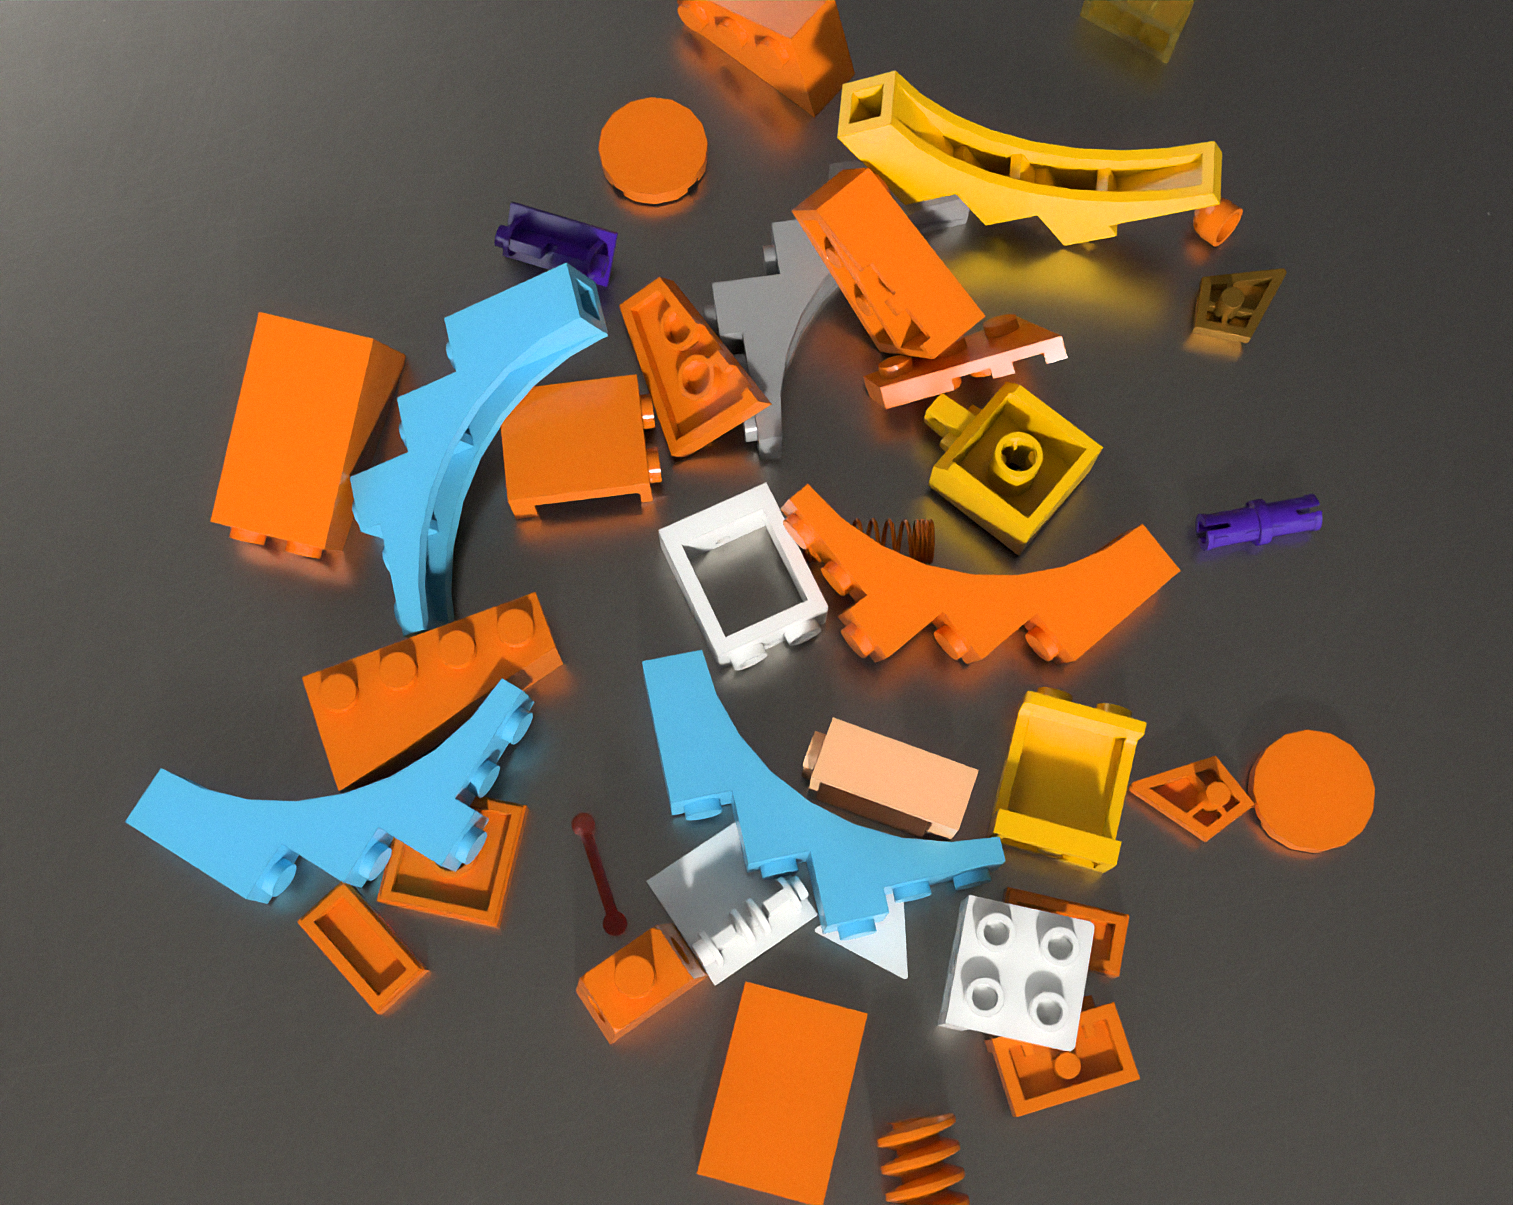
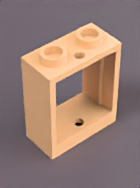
M833 717L827 735L818 731L814 732L803 762L804 768L801 777L810 780L807 797L923 840L949 842L959 831L979 770Z

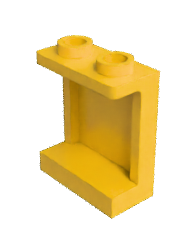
M1039 687L1037 692L1027 691L1018 703L986 838L1000 837L1001 844L1004 846L1105 873L1117 865L1122 842L1116 840L1136 745L1138 740L1144 736L1147 723L1131 718L1132 711L1119 705L1098 703L1095 708L1074 703L1072 702L1073 696L1071 694L1050 687Z

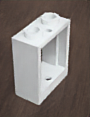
M767 482L658 530L661 549L719 671L733 665L735 670H742L755 665L767 656L766 649L786 640L789 646L801 644L821 632L819 625L826 622L828 605L797 543L783 525L784 517ZM766 526L803 602L725 637L689 560Z

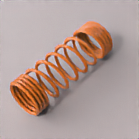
M855 518L852 525L854 527L857 526L863 532L860 519ZM872 518L869 521L866 535L871 536L872 526H874L876 542L884 547L888 526L890 525L892 548L900 553L903 530L906 525L909 557L924 564L928 563L931 565L933 563L935 528L932 519L929 521L927 519H916L913 523V532L911 531L909 521L906 518L903 519L896 540L894 523L888 518L884 523L881 542L876 519ZM811 546L803 549V557L806 562L809 561L811 563L813 561L815 563L818 561L820 563L822 561Z

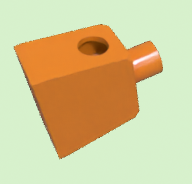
M657 924L580 977L576 992L609 1044H612L708 977L675 924Z

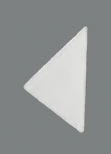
M893 894L885 895L889 914L883 921L875 923L877 932L874 934L841 941L838 931L823 934L821 925L815 928L816 933L903 979L908 978L904 902L895 903Z

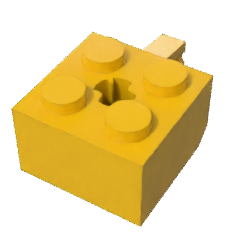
M1005 382L983 409L972 404L967 410L942 393L929 406L924 416V423L943 438L939 446L945 451L944 455L933 466L928 486L1018 556L1022 554L1090 472L1103 449L1100 444L1024 387L1010 382ZM1011 463L1020 466L1022 471L1020 469L1014 471L1009 466Z

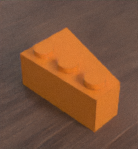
M677 0L679 17L687 27L700 33L814 118L842 89V85L855 75L836 0Z
M870 168L843 169L791 210L880 352L935 359L985 317L977 304L893 199L884 180L872 172Z

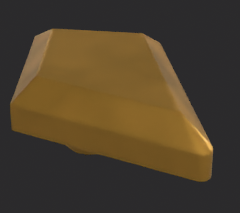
M1284 268L1202 277L1199 282L1192 333L1248 343L1286 276L1287 271Z

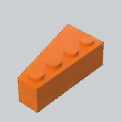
M536 592L303 676L302 680L338 792L344 794L388 778L419 760L421 755L450 737L465 724L502 678L524 691L563 665V661L544 609Z

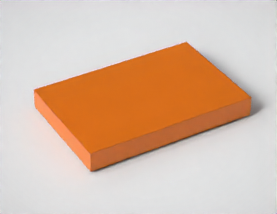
M745 981L697 1174L810 1205H823L868 1013Z

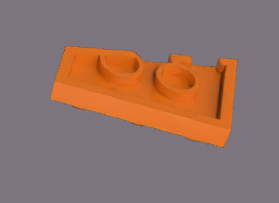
M658 277L619 305L649 393H651L671 456L688 457L772 405L673 280Z
M1004 314L984 322V330L966 337L962 335L935 359L907 355L893 356L878 364V371L865 375L863 378L869 397L885 409L953 391L961 385V376L970 374L973 377L992 375L993 379L1013 374L1015 373L1013 364L1020 359L1038 354L1045 357L1046 364L1066 359L1067 354L1063 338L1057 333L1018 316L1016 317L1015 314Z

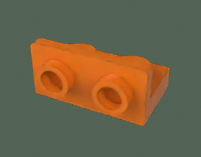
M1092 994L1083 997L1076 1045L1072 1051H1063L1001 1036L984 1040L988 1053H993L1013 1117L1023 1116L1140 1079L1115 1003L1111 1002L1096 1006Z

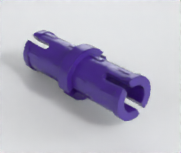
M1313 493L1306 494L1303 497L1266 503L1261 498L1246 502L1243 508L1210 514H1197L1195 520L1196 534L1206 532V537L1199 538L1198 543L1203 551L1248 541L1258 546L1270 543L1272 537L1320 530L1322 526V510L1309 513L1310 508L1320 505L1319 500Z

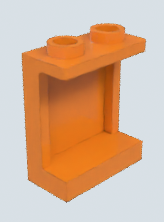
M637 374L534 386L508 415L501 425L507 498L515 519L539 517L538 505L633 493L640 494L641 502L653 501L651 483L662 482L658 447L647 448L644 430L655 428L651 393L640 395Z

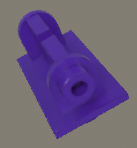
M512 201L510 203L507 226L501 224L498 227L494 244L496 247L503 248L502 256L548 270L568 263L596 284L607 287L609 285L618 233Z

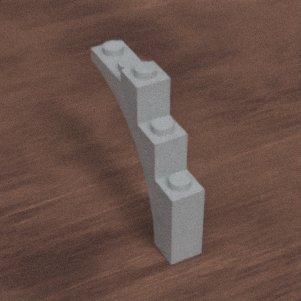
M860 160L830 163L829 180L843 169L867 167ZM890 191L893 199L921 234L967 222L970 209L956 194L904 205ZM797 219L772 222L771 245L762 246L765 276L712 283L713 304L703 306L705 321L772 403V405L743 422L746 442H757L759 460L782 457L783 429L781 404L786 374L801 335L823 301L838 287V284Z

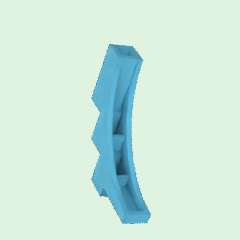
M564 263L445 317L444 320L449 338L446 344V352L456 372L397 397L401 416L399 433L408 452L350 477L354 497L352 511L359 524L360 532L384 540L383 560L391 575L396 599L394 614L399 626L402 628L403 637L410 638L455 621L451 593L453 550L463 502L479 462L504 420L534 385L570 356L608 336L596 283L568 263Z
M702 650L642 661L643 677L671 814L685 813L686 820L706 819L722 813L721 805L731 803L746 872L761 871L763 880L777 879L799 872L797 864L806 862L823 934L838 931L841 941L874 934L877 932L875 923L883 921L889 914L885 895L893 894L895 903H901L931 895L930 885L954 881L956 890L977 887L991 882L990 873L995 872L1006 861L1000 837L954 842L901 838L853 824L810 802L775 775L740 736L716 694Z
M502 678L474 715L434 751L391 777L344 794L301 801L250 800L212 791L186 777L160 768L125 822L243 898L265 904L269 903L272 896H279L289 886L296 873L297 866L294 862L299 855L343 883L362 888L367 879L372 881L377 878L387 865L392 853V849L388 846L393 837L440 866L456 872L462 862L468 865L475 859L487 838V832L483 829L489 818L469 806L476 796L479 798L485 796L495 783L500 771V766L496 763L508 744H517L527 732L533 719V713L530 712V709L535 702L523 690Z

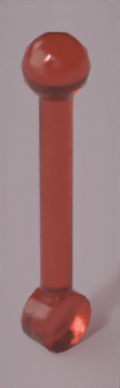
M581 812L573 817L571 828L575 834L581 836L606 914L602 922L603 928L611 936H620L627 930L628 921L624 914L617 911L592 833L595 828V820L589 813Z

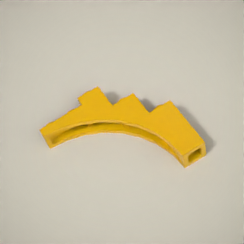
M896 70L842 85L837 138L867 168H870L872 172L879 175L889 190L904 205L956 194L985 226L1038 215L1064 246L1115 237L1117 236V224L1220 205L1222 151L1215 141L1171 148L1139 150L1072 148L1034 142L1004 134L955 115L922 95Z

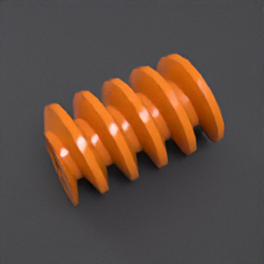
M953 1113L888 1122V1124H892L893 1130L878 1138L876 1143L879 1148L896 1151L897 1158L881 1166V1174L901 1178L902 1185L885 1194L887 1202L900 1205L970 1204L967 1194L952 1191L948 1188L965 1177L963 1167L944 1163V1159L961 1149L958 1140L943 1137L939 1134V1132L956 1122Z

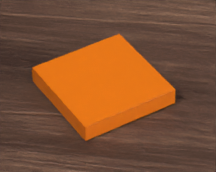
M476 796L469 807L489 818L483 829L487 832V838L475 859L468 865L462 862L456 872L440 866L393 837L391 844L392 853L385 867L377 902L500 928L529 811L528 806L484 796L482 798Z

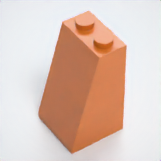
M259 312L210 522L230 526L229 537L240 541L265 545L267 536L287 540L285 551L306 557L321 559L323 549L343 551L354 518L352 511L354 497L350 477L371 467L404 367L406 355L373 338Z

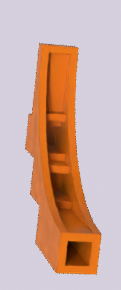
M809 484L789 498L780 508L787 517L783 520V525L792 539L803 549L811 546L825 563L821 571L827 582L841 596L849 593L855 600L851 606L837 616L846 626L841 630V634L858 656L865 659L869 655L875 663L890 657L931 621L937 628L934 632V637L941 648L951 658L955 660L962 658L966 664L982 660L1022 625L1028 630L1025 634L1028 644L1043 660L1048 662L1052 660L1055 665L1073 662L1181 571L1143 524L1121 533L1089 556L1063 567L1021 575L968 574L927 565L880 545L841 518Z

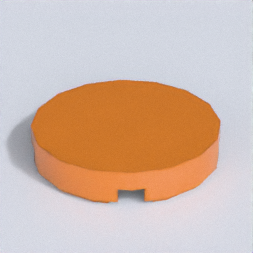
M649 97L631 101L610 116L601 130L598 151L604 176L611 185L613 183L616 188L623 191L624 196L635 202L660 204L679 199L688 193V188L697 179L699 182L706 170L708 142L703 124L689 108L671 99Z
M1307 729L1285 734L1260 752L1249 773L1248 796L1255 804L1251 808H1255L1256 814L1262 822L1260 825L1271 838L1292 850L1318 853L1344 846L1363 832L1374 810L1375 786L1367 763L1352 745L1331 733Z

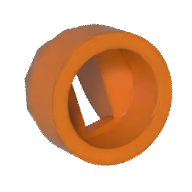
M1221 197L1220 205L1195 209L1193 217L1194 230L1201 238L1214 247L1219 246L1231 235L1238 225L1243 209L1229 199Z

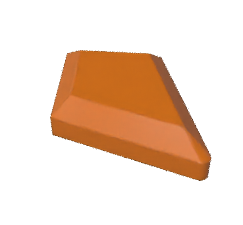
M1217 756L1137 780L1129 785V791L1204 842L1211 839L1255 805Z

